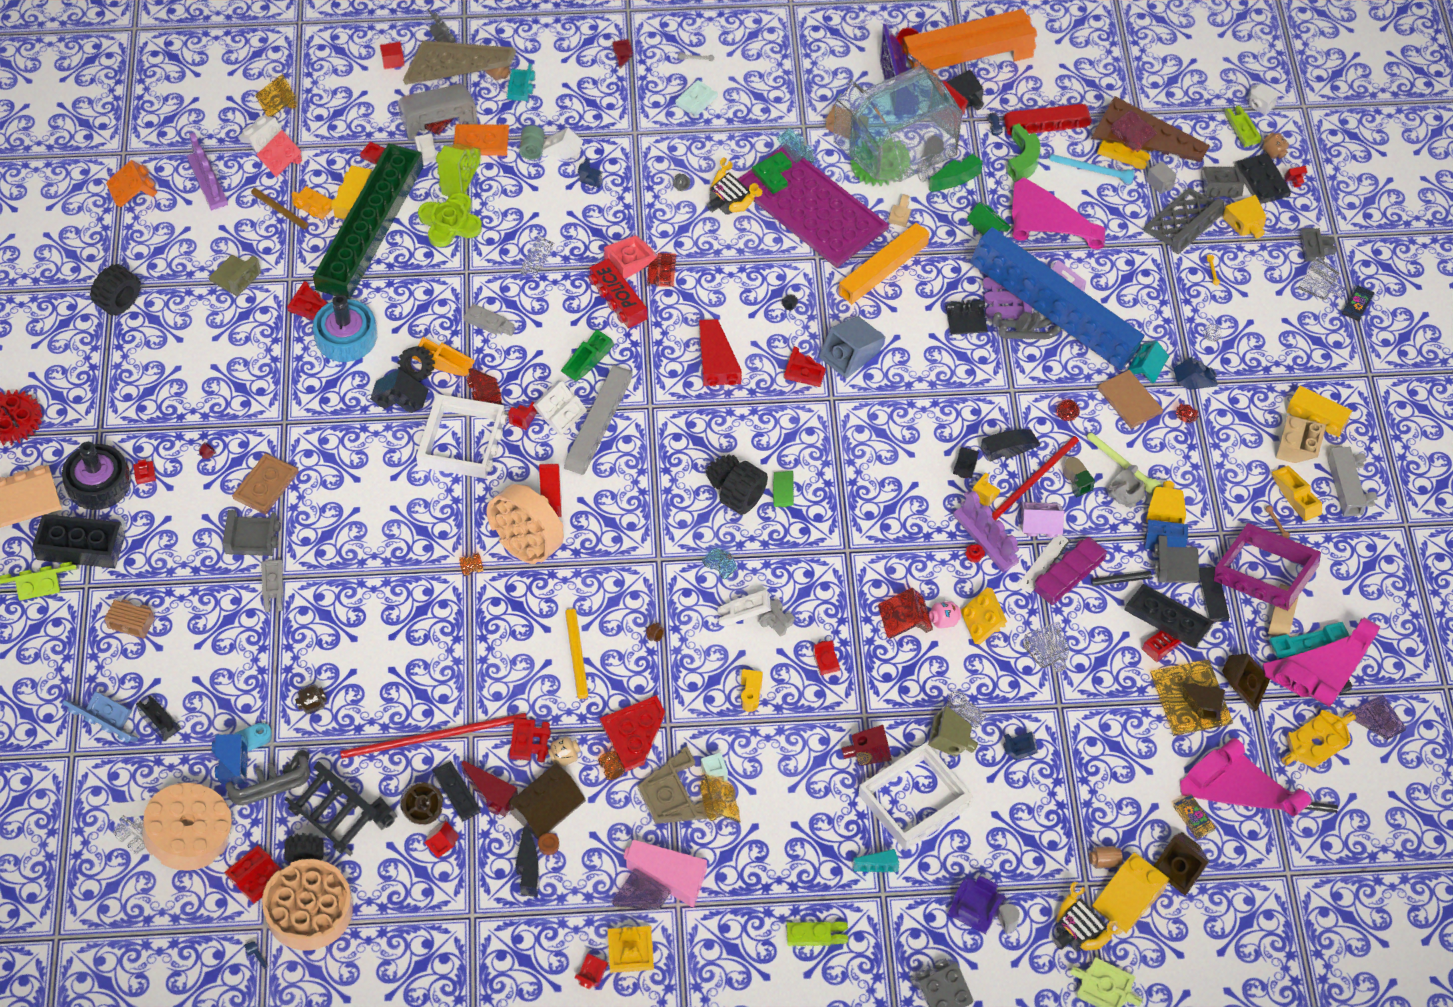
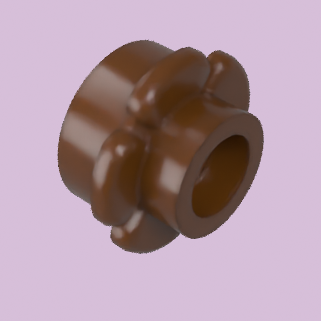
M653 623L646 630L647 639L651 642H659L665 633L660 623Z

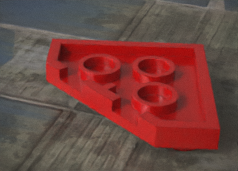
M657 695L600 718V723L625 772L645 764L665 718V710Z

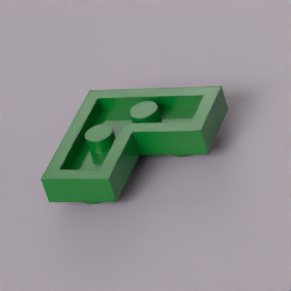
M781 151L752 166V172L772 194H775L788 187V181L780 173L791 168L792 162Z

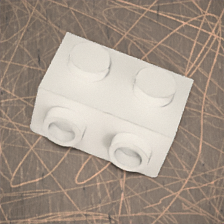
M260 116L253 125L244 128L243 133L238 138L242 143L251 144L255 152H260L282 129L275 117Z

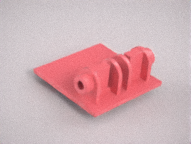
M283 130L257 154L259 159L275 177L291 162L296 164L302 162L301 150Z

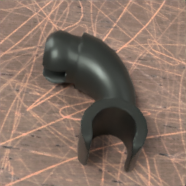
M305 750L298 751L291 763L284 767L283 774L297 770V767L300 765L299 758L301 756H305L309 760V752Z

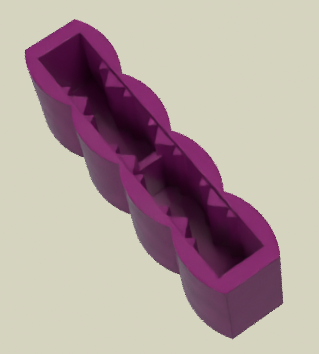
M1090 537L1085 540L1081 539L1076 544L1074 550L1071 552L1067 551L1061 561L1053 563L1047 573L1044 575L1040 574L1036 578L1034 591L1049 604L1054 605L1080 581L1086 578L1092 570L1103 563L1106 559L1107 551Z

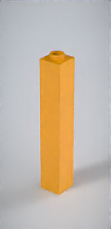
M918 223L913 224L839 283V295L851 305L928 245L929 232Z

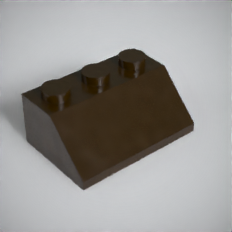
M555 763L509 801L510 814L524 827H528L530 833L538 840L541 835L549 833L566 819L586 799L572 777L558 763Z

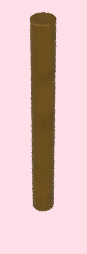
M253 188L251 190L252 195L302 229H307L308 223L258 189Z

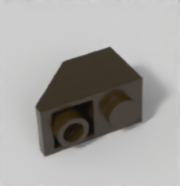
M1184 683L1183 698L1197 716L1202 719L1220 722L1225 702V690L1218 687L1200 686L1196 683Z

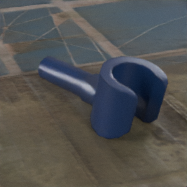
M251 941L244 944L247 955L255 954L264 969L267 968L268 964L261 956L256 942Z

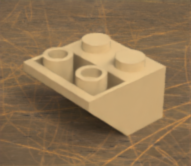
M1288 415L1276 459L1299 463L1318 458L1326 425Z

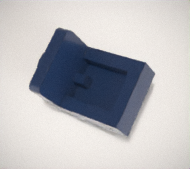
M586 158L583 164L581 163L578 167L580 182L600 188L603 183L602 171L591 168L590 159Z
M1033 732L1014 738L1009 734L1004 735L1006 741L1003 743L1004 750L1015 761L1038 753Z

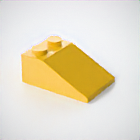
M1134 852L1121 866L1094 902L1092 908L1109 921H1117L1118 923L1115 926L1121 927L1122 931L1127 934L1165 891L1169 878Z

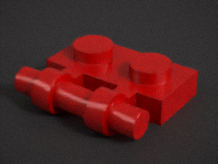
M514 719L510 759L531 761L533 753L538 755V762H545L549 749L547 746L548 739L551 737L550 723L542 722L541 728H536L535 720ZM534 737L540 738L539 744H533Z

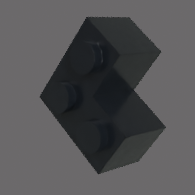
M398 369L375 382L370 399L384 409L397 403L405 411L413 413L423 408L429 389L401 369Z

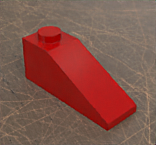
M539 464L540 494L547 498L549 505L553 508L556 515L562 517L559 464Z

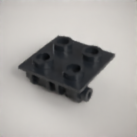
M978 299L970 302V300H967V303L962 300L957 302L950 301V303L945 304L950 335L988 332L984 313L985 301Z

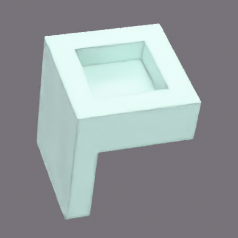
M721 753L701 758V771L705 773L707 780L721 776L722 781L727 782L728 770Z

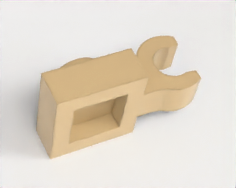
M903 194L900 205L893 206L889 217L890 224L902 227L907 226L911 215V209L908 208L909 195Z

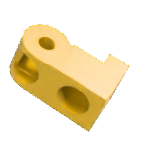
M742 670L741 685L746 686L741 694V707L747 712H753L759 706L763 682V672Z

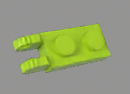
M1240 105L1235 106L1236 116L1231 108L1225 109V116L1244 147L1261 143L1262 138Z
M787 922V946H831V944H845L849 941L847 935L835 934L831 936V932L846 931L848 924L846 922Z

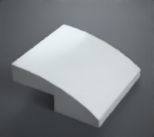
M563 381L556 382L533 404L542 418L559 435H562L587 411L579 398L572 396Z

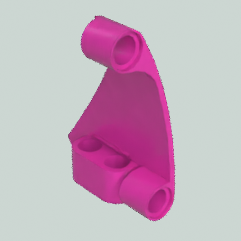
M1364 617L1348 637L1301 654L1263 663L1264 674L1269 679L1301 697L1310 696L1331 707L1367 652L1381 626Z

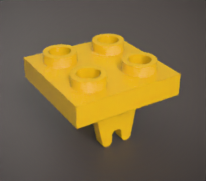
M987 587L960 610L975 644H981L994 632H999L1000 627L1006 626V617L992 588Z
M651 926L607 929L610 973L654 970Z

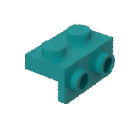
M528 64L527 70H511L507 100L528 101L529 94H533L532 81H535L536 71L533 70L532 64Z

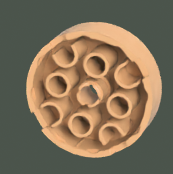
M509 485L488 503L487 519L492 531H497L501 537L499 542L518 559L530 564L542 563L562 545L564 539L563 523L549 505L547 498L539 495L529 486Z
M179 783L168 786L156 793L146 806L142 830L144 845L151 856L154 855L161 861V864L177 870H195L206 867L213 863V860L220 854H223L228 845L232 820L230 809L217 792L204 785Z
M315 859L292 862L290 866L281 871L278 870L265 887L262 906L267 925L273 936L290 948L315 950L325 947L337 940L345 932L351 921L353 900L349 884L341 872L327 862Z

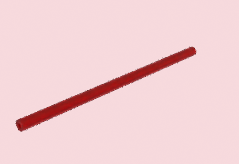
M520 713L340 751L341 758L345 759L513 724L514 719H527L526 713Z

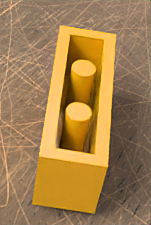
M351 165L349 171L345 172L343 184L339 185L336 199L334 198L331 203L334 217L340 219L347 217L372 173V169Z
M1299 386L1293 395L1287 409V413L1294 417L1326 425L1325 431L1337 437H1340L1353 411L1302 386Z

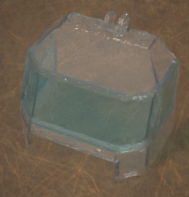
M911 54L908 55V58L917 64V67L866 90H863L850 79L847 83V90L843 95L839 94L835 101L833 142L874 179L901 182L918 174L919 180L925 182L928 176L932 177L937 173L935 165L957 156L963 111L959 108L939 76Z

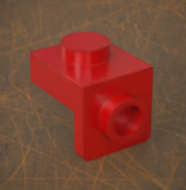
M587 953L579 974H576L574 978L579 980L578 984L587 989L599 987L609 962Z

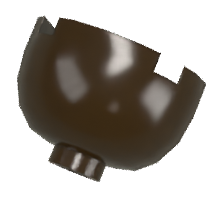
M416 782L409 785L402 792L400 809L404 817L410 822L419 825L430 824L437 820L442 813L443 796L440 790L433 784Z

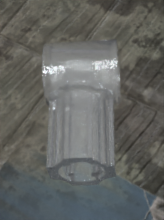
M953 691L949 694L946 706L970 723L976 730L982 724L987 714L970 703L964 693ZM952 702L959 703V706L954 705Z

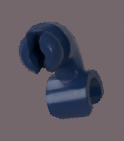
M995 112L990 113L988 121L993 124L991 126V134L993 136L1001 135L1003 128L999 124V116Z

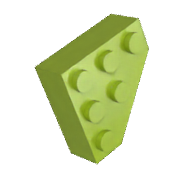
M463 144L444 145L441 152L437 153V174L440 177L439 187H441L442 195L450 197L455 193H466L481 163L479 148Z

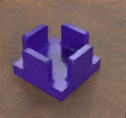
M981 875L978 876L976 881L970 878L963 879L954 895L953 903L947 915L986 935L997 917L999 906L1005 903L1006 897L997 892L998 884Z

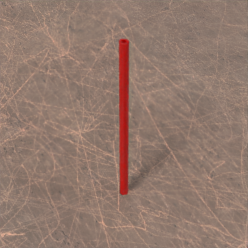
M1073 436L992 513V518L996 521L1079 442V439Z

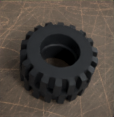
M112 264L108 268L103 269L93 281L90 299L109 315L117 316L124 313L135 303L141 290V281L124 266Z
M742 461L725 479L720 492V502L740 515L748 513L762 497L767 485L768 474L750 462Z

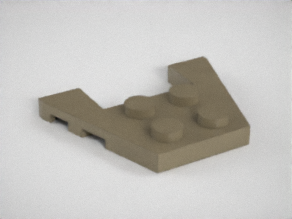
M687 746L676 757L669 759L667 764L660 770L657 769L638 785V791L655 824L722 817V812L714 797L693 805L677 772L695 766V760Z

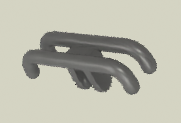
M996 312L992 318L993 324L999 327L998 334L1005 339L1046 340L1055 337L1061 331V328L1056 325L1048 332H1033L1035 328H1044L1052 323L1048 318L1041 320L1038 312H1033L1032 315L1030 312H1024L1018 320H1000L1002 314ZM1008 328H1016L1017 331H1006V330H1007Z
M301 756L299 758L300 766L297 770L278 777L273 763H268L267 768L269 773H271L272 779L266 781L260 767H256L255 771L259 783L243 789H236L232 782H227L225 788L228 792V797L234 804L243 806L302 786L310 777L308 760L305 756Z

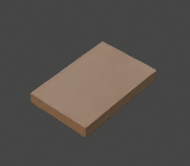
M1130 370L1098 385L1099 392L1130 429L1163 412L1162 407Z
M265 453L232 495L233 500L266 515L299 473L298 468Z

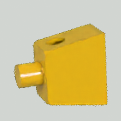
M1256 195L1225 206L1223 219L1240 236L1252 233L1255 238H1260L1264 235L1265 231L1263 228L1266 214Z
M1165 481L1163 482V487H1155L1146 523H1148V520L1185 523L1184 493L1182 490L1174 489V482Z

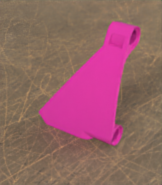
M1025 177L1014 183L1012 208L1013 238L1020 241L1026 240L1029 237V231L1054 232L1081 236L1092 249L1104 247L1106 230L1103 226L1089 222L1059 198Z
M1232 738L1219 750L1215 749L1210 752L1180 781V790L1183 796L1192 795L1198 799L1240 806L1280 809L1292 816H1297L1311 804V798L1306 791L1300 788L1296 791L1285 789L1244 755L1245 747L1237 738Z

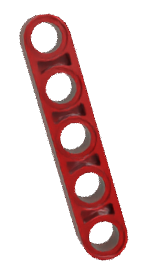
M1086 104L1012 111L1006 113L1003 117L1006 131L1011 136L1013 126L1016 124H1020L1023 129L1027 130L1028 134L1085 128L1092 123V118Z

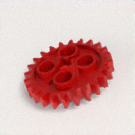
M7 390L5 395L0 392V441L3 446L6 442H9L12 446L14 441L20 444L21 438L28 440V434L34 436L33 429L39 430L38 424L42 423L41 417H43L40 404H38L36 398L33 399L31 394L26 395L25 391L19 394L18 390H15L11 394L10 390ZM1 407L5 408L8 415L5 414V411ZM12 420L15 421V424H16L17 427H19V428H16V427H15V425L13 424Z

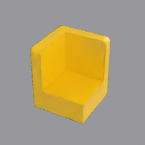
M985 473L974 485L973 491L978 494L979 503L989 507L1000 494V489L988 483L989 474Z

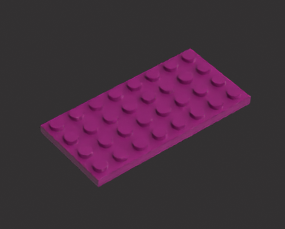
M787 144L769 157L782 151L792 162L791 168L780 173L788 181V187L772 194L754 175L752 169L738 178L748 189L751 184L756 183L758 188L762 190V195L759 197L755 196L754 202L836 268L889 229L887 222Z

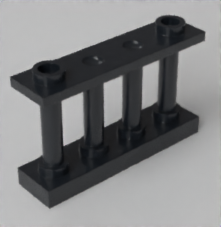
M318 761L313 767L319 772L314 782L295 803L288 797H286L285 801L290 804L288 809L293 814L304 816L335 844L332 847L341 855L345 852L351 856L353 853L346 846L368 821L376 820L382 814ZM329 781L333 784L331 787L332 791L309 816L301 808L323 783L326 784ZM346 795L348 797L347 803L325 828L316 822L338 796ZM359 806L363 810L361 812L362 816L344 837L338 841L331 833L353 808L356 809Z

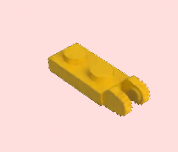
M1107 140L1102 141L1097 153L1133 165L1134 168L1141 170L1146 168V162L1150 159V154L1127 147L1122 143H1108Z

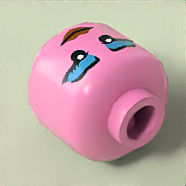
M952 601L935 603L929 612L930 621L937 628L941 629L954 627L961 618L960 608Z

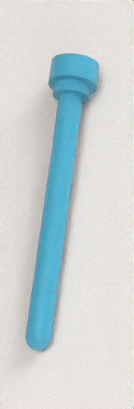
M1054 154L1049 156V160L1052 162L1121 178L1127 184H1132L1135 170L1119 171Z

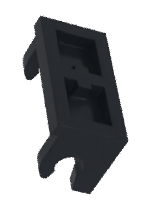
M149 695V701L146 704L141 700L136 703L139 715L165 742L180 731L181 727Z

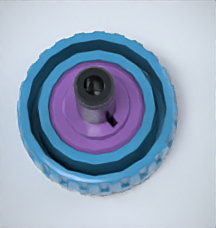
M336 295L332 302L323 306L314 317L313 335L318 350L325 357L338 362H352L363 358L374 348L377 341V325L372 311L365 304L347 299L344 295Z

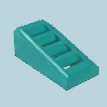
M890 849L856 857L853 860L852 868L854 872L892 873L899 871L900 864L896 850Z

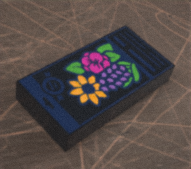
M1357 285L1342 314L1360 322L1375 292Z

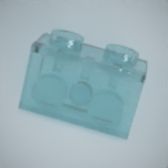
M790 127L777 137L779 143L795 163L804 157L811 164L816 161L812 155L814 150L809 144L805 146L803 143L805 139L800 132L796 134Z

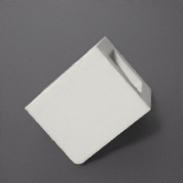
M433 135L416 136V151L422 152L423 164L435 162L437 155Z

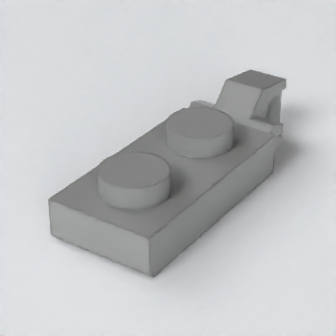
M472 304L463 316L465 322L495 335L504 333L512 336L515 332V324L509 322L507 318L475 304Z

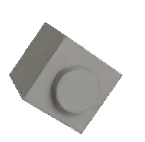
M1161 161L1148 170L1146 181L1162 194L1165 191H1170L1175 186L1177 174Z

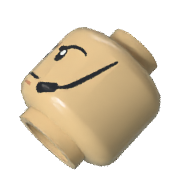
M568 736L552 742L550 745L551 749H548L553 763H558L561 767L576 762L578 760V752L581 751L577 741H572Z

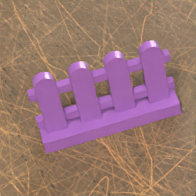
M195 132L189 134L193 154L187 155V158L210 210L227 206L228 202L205 151L198 144Z
M990 277L984 278L983 287L985 289H992V292H986L984 295V301L988 304H993V306L986 308L985 315L987 318L992 319L996 312L1002 314L1001 319L1014 318V320H1018L1024 312H1030L1032 315L1031 306L1010 291H997V289L1005 288ZM998 304H1012V306H998Z
M967 491L964 494L966 500L961 503V508L954 511L953 516L977 544L983 547L985 553L1004 573L1019 563L1020 559L1015 555L1019 551L1017 539L1013 535L1008 536L1004 532V524L1000 520L995 521L992 518L991 509L987 505L982 506L979 503L980 499L975 491Z

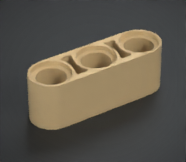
M1280 584L1279 588L1287 591L1290 586ZM1298 597L1288 611L1274 606L1268 634L1274 636L1290 634Z

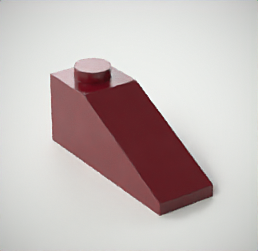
M463 760L461 763L462 773L488 810L495 815L500 814L506 817L510 811L509 801L518 795V788Z

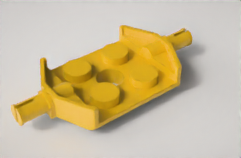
M1321 710L1317 717L1292 734L1291 732L1288 733L1287 742L1290 753L1281 759L1282 763L1288 766V764L1295 760L1312 768L1317 767L1349 745L1351 738L1347 724L1355 720L1356 716L1353 712H1349L1344 717H1339ZM1319 739L1323 745H1315L1312 740Z

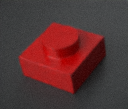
M370 141L360 152V156L362 159L376 165L385 148Z

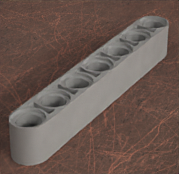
M613 365L567 455L564 469L581 475L586 473L631 382L633 371Z

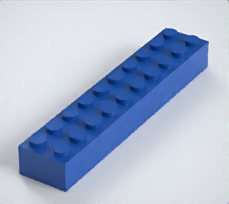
M991 227L980 238L970 260L973 266L1120 371L1133 359L1145 336L1143 333L995 228Z

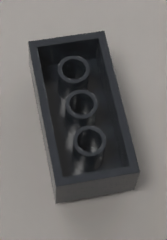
M44 514L41 517L32 549L36 559L40 561L72 562V564L115 569L125 533L121 522Z

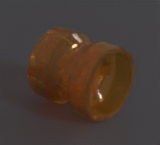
M479 552L473 553L468 558L466 556L459 557L464 577L469 576L471 572L480 573L484 571Z
M616 751L606 752L598 758V763L604 769V775L607 780L617 779L624 774L625 768L622 763H619V756Z

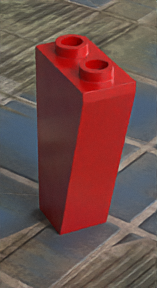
M699 320L703 386L741 384L742 370L719 320Z

